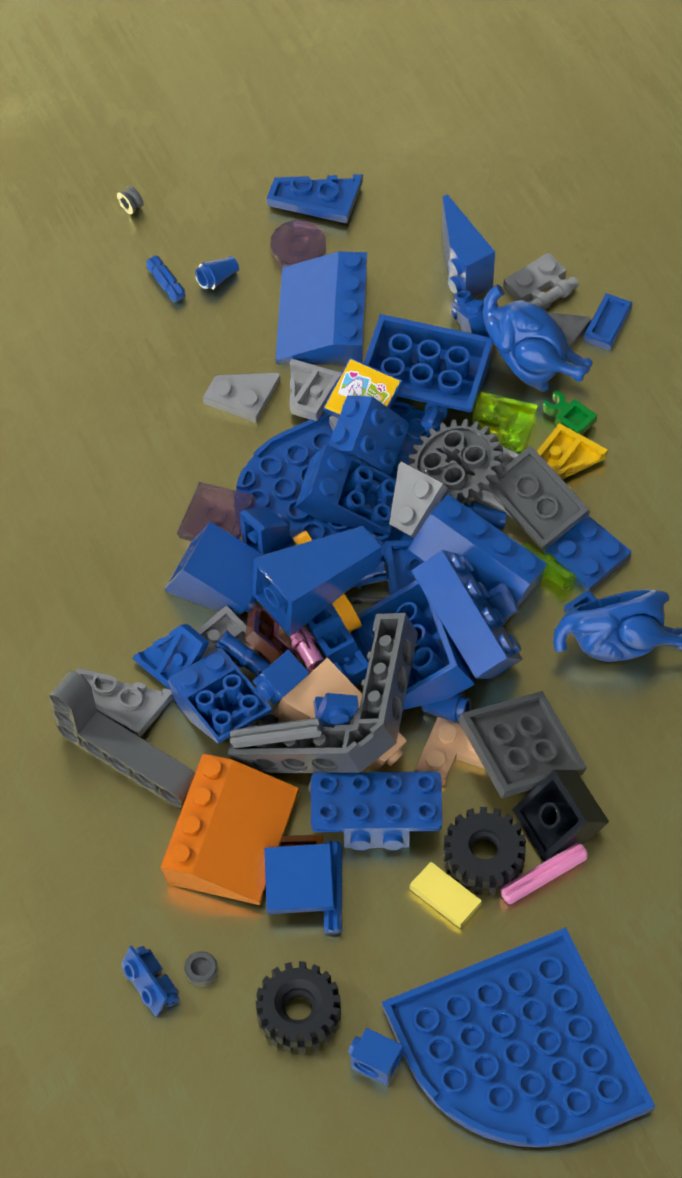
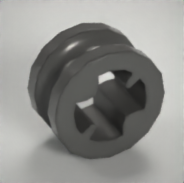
M131 185L125 188V192L120 191L117 193L120 205L129 214H133L136 208H141L144 205L141 195Z

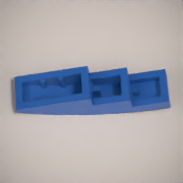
M331 604L306 625L314 635L325 657L356 686L366 679L368 662Z

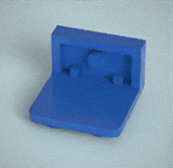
M347 395L329 445L349 456H356L369 466L390 475L409 424L404 418L373 396Z

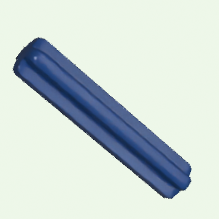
M327 841L325 844H330L334 910L324 911V932L328 935H338L342 932V844L339 841Z

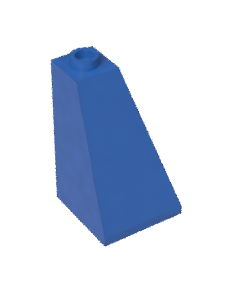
M363 526L258 556L253 561L252 595L290 637L380 565L381 542L377 536L370 534Z

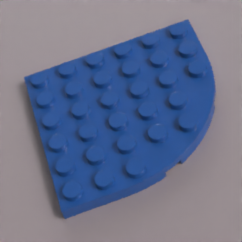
M566 928L382 1001V1009L396 1040L403 1045L405 1060L425 1094L453 1121L485 1138L522 1147L560 1146L592 1137L655 1109V1104Z

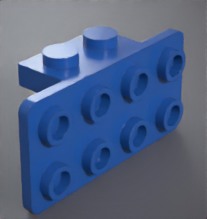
M436 771L317 772L311 776V829L314 832H344V848H352L359 851L367 850L368 848H385L388 850L409 848L410 831H439L442 828L441 775Z

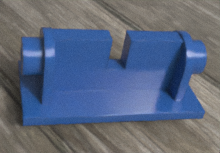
M129 946L121 964L123 972L139 991L143 1003L151 1009L155 1017H158L164 1004L167 1003L171 1007L178 1003L180 1000L178 997L179 991L167 974L155 977L156 974L162 972L163 968L153 955L151 949L141 946L135 950L133 946Z

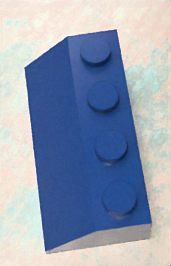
M449 494L430 513L407 549V553L418 558V561L421 563L441 550L457 553L460 556L465 555L474 569L471 574L475 581H480L487 591L505 583L518 608L541 582L547 566L546 562Z

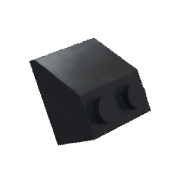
M553 770L512 809L544 862L576 843L584 844L609 823V820L576 770Z

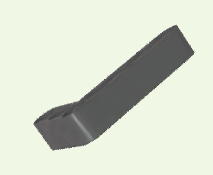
M71 670L68 671L49 694L58 731L69 741L170 804L182 807L195 772L99 713L96 709L90 683L79 673Z

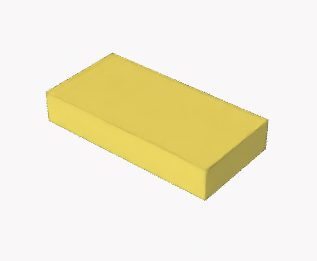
M432 862L410 884V890L460 929L482 905V900Z

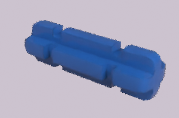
M157 255L148 258L146 261L147 269L151 274L155 275L154 278L164 291L168 293L170 299L174 302L184 299L186 296L185 289L180 283H176L178 280L169 268L163 265L162 259Z

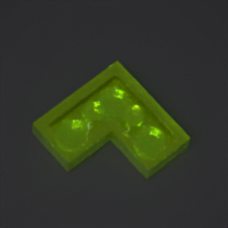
M480 392L473 413V422L478 421L480 424L499 428L497 438L502 447L520 454L526 449L538 405Z

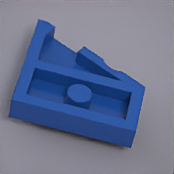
M183 624L170 631L166 637H162L152 643V646L146 650L135 654L132 659L170 689L168 679L199 661L210 642L190 625Z

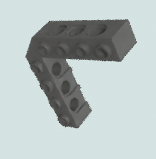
M390 613L376 614L373 626L375 635L372 650L367 655L369 664L366 679L362 680L361 683L363 693L360 707L355 713L353 725H335L334 728H323L322 736L241 748H234L230 743L227 754L230 759L263 773H360L392 748L397 742L418 636L407 614Z

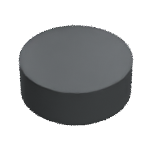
M204 951L191 954L184 964L185 976L189 983L197 987H206L212 984L218 976L216 959L213 955Z

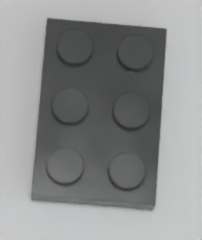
M531 445L505 465L503 473H497L500 480L499 483L490 482L493 490L490 493L542 551L590 514L589 508Z

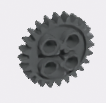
M467 419L462 422L461 426H458L456 421L452 420L451 427L448 428L444 423H440V431L437 432L430 428L431 436L429 438L420 436L423 444L413 445L416 454L408 456L411 462L409 466L448 487L441 501L449 494L460 503L465 500L470 506L472 505V497L476 496L482 500L481 492L483 490L492 492L490 482L499 483L500 480L497 473L504 472L501 463L505 462V458L502 453L504 451L501 443L498 441L495 433L491 434L488 426L481 429L478 421L471 427Z

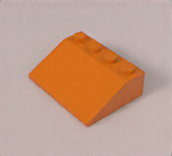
M202 753L161 864V870L168 885L261 905L266 890L264 848L281 847L280 841L282 836L285 835L300 791L299 788L235 760Z

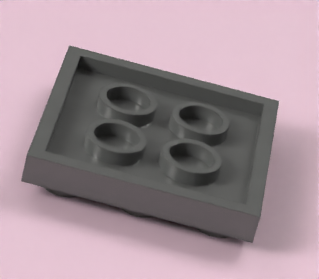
M543 691L461 713L458 719L501 799L534 789L553 770H576L579 775H583L587 769Z

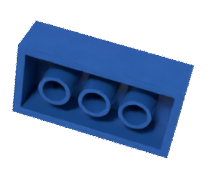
M441 550L411 571L474 677L478 679H493L523 660L519 654L522 650L521 646L512 634H507L503 627L506 622L497 608L492 609L487 601V598L490 597L489 593L480 581H475L471 574L474 569L467 557Z

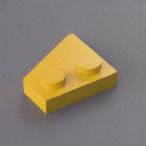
M559 423L538 449L537 453L563 480L604 460L607 457L608 449Z

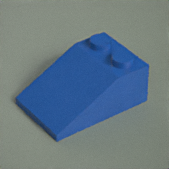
M448 194L443 196L442 238L448 273V285L454 294L460 291H470L471 296L475 297L493 288L495 251Z

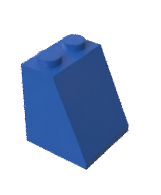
M209 522L189 544L164 590L217 612L227 605L238 617L244 611L248 613L257 601L252 595L253 561L263 554L212 522Z

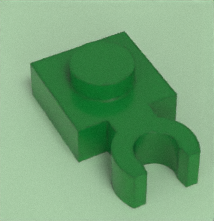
M554 391L552 398L557 404H550L546 400L543 402V411L548 415L556 416V425L560 423L580 435H583L597 422L596 413L576 399L567 403L564 395L559 391Z

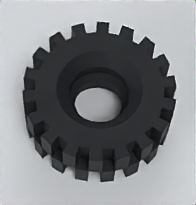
M480 807V813L475 814L473 808L467 810L466 818L459 814L455 818V825L450 823L447 828V835L444 837L443 861H445L447 874L451 872V877L457 882L461 881L462 886L469 890L470 886L474 887L475 894L482 895V889H488L489 895L496 894V887L500 886L501 888L508 884L509 881L518 878L519 872L522 873L524 868L526 838L525 834L521 835L522 828L519 823L513 825V817L508 813L504 818L501 817V810L494 808L493 814L487 813V807ZM480 840L491 841L497 846V854L490 859L478 858L472 852L473 844Z
M299 961V968H293L292 962L285 963L284 971H280L276 967L272 970V977L265 976L262 980V988L258 987L256 994L258 1024L262 1028L264 1037L266 1039L270 1037L271 1044L276 1048L281 1044L285 1052L291 1053L292 1047L298 1048V1054L306 1053L305 1047L311 1046L312 1050L315 1051L320 1049L319 1042L323 1041L327 1044L331 1040V1032L336 1033L338 1030V1020L341 1021V999L336 982H331V975L327 971L323 974L320 973V966L313 964L312 968L308 969L306 962ZM294 998H305L311 1003L312 1011L307 1018L295 1020L290 1018L285 1011L287 1003Z

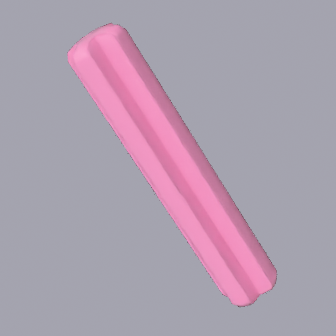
M576 843L502 886L500 889L502 898L507 904H512L584 862L588 855L586 849L581 843Z

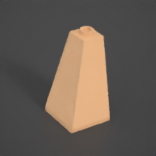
M326 658L281 699L272 717L280 723L315 718L314 699L317 696L324 697L326 693L357 695L360 707L362 693ZM353 717V719H352L350 725H353L354 717ZM398 732L396 744L370 764V766L379 770L387 763L391 767L404 754L401 748L407 740Z

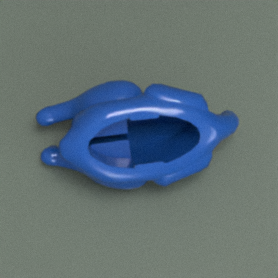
M499 284L491 288L484 298V325L492 342L514 374L527 385L542 392L550 388L549 380L557 372L571 376L576 382H581L584 379V375L589 373L593 362L590 358L581 357L568 346L567 338L558 323L544 309L524 300H517L502 307L498 306L497 300L505 292Z
M656 589L633 590L588 602L570 610L563 616L554 630L553 645L556 652L566 650L567 635L573 633L582 652L595 660L604 662L626 661L643 656L654 647L663 644L676 646L682 651V628L664 626V604L669 601L667 592Z

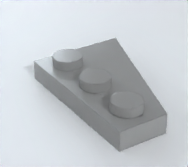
M81 668L75 671L90 683L97 711L138 737L145 733L173 700L172 692L169 689L163 688L162 691L147 688V684L135 682L132 685L117 681L114 676Z

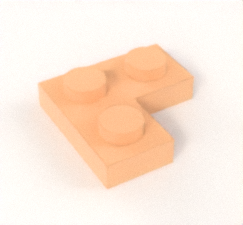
M437 717L416 765L415 772L436 771L441 775V785L445 786L456 759L485 769L461 725Z

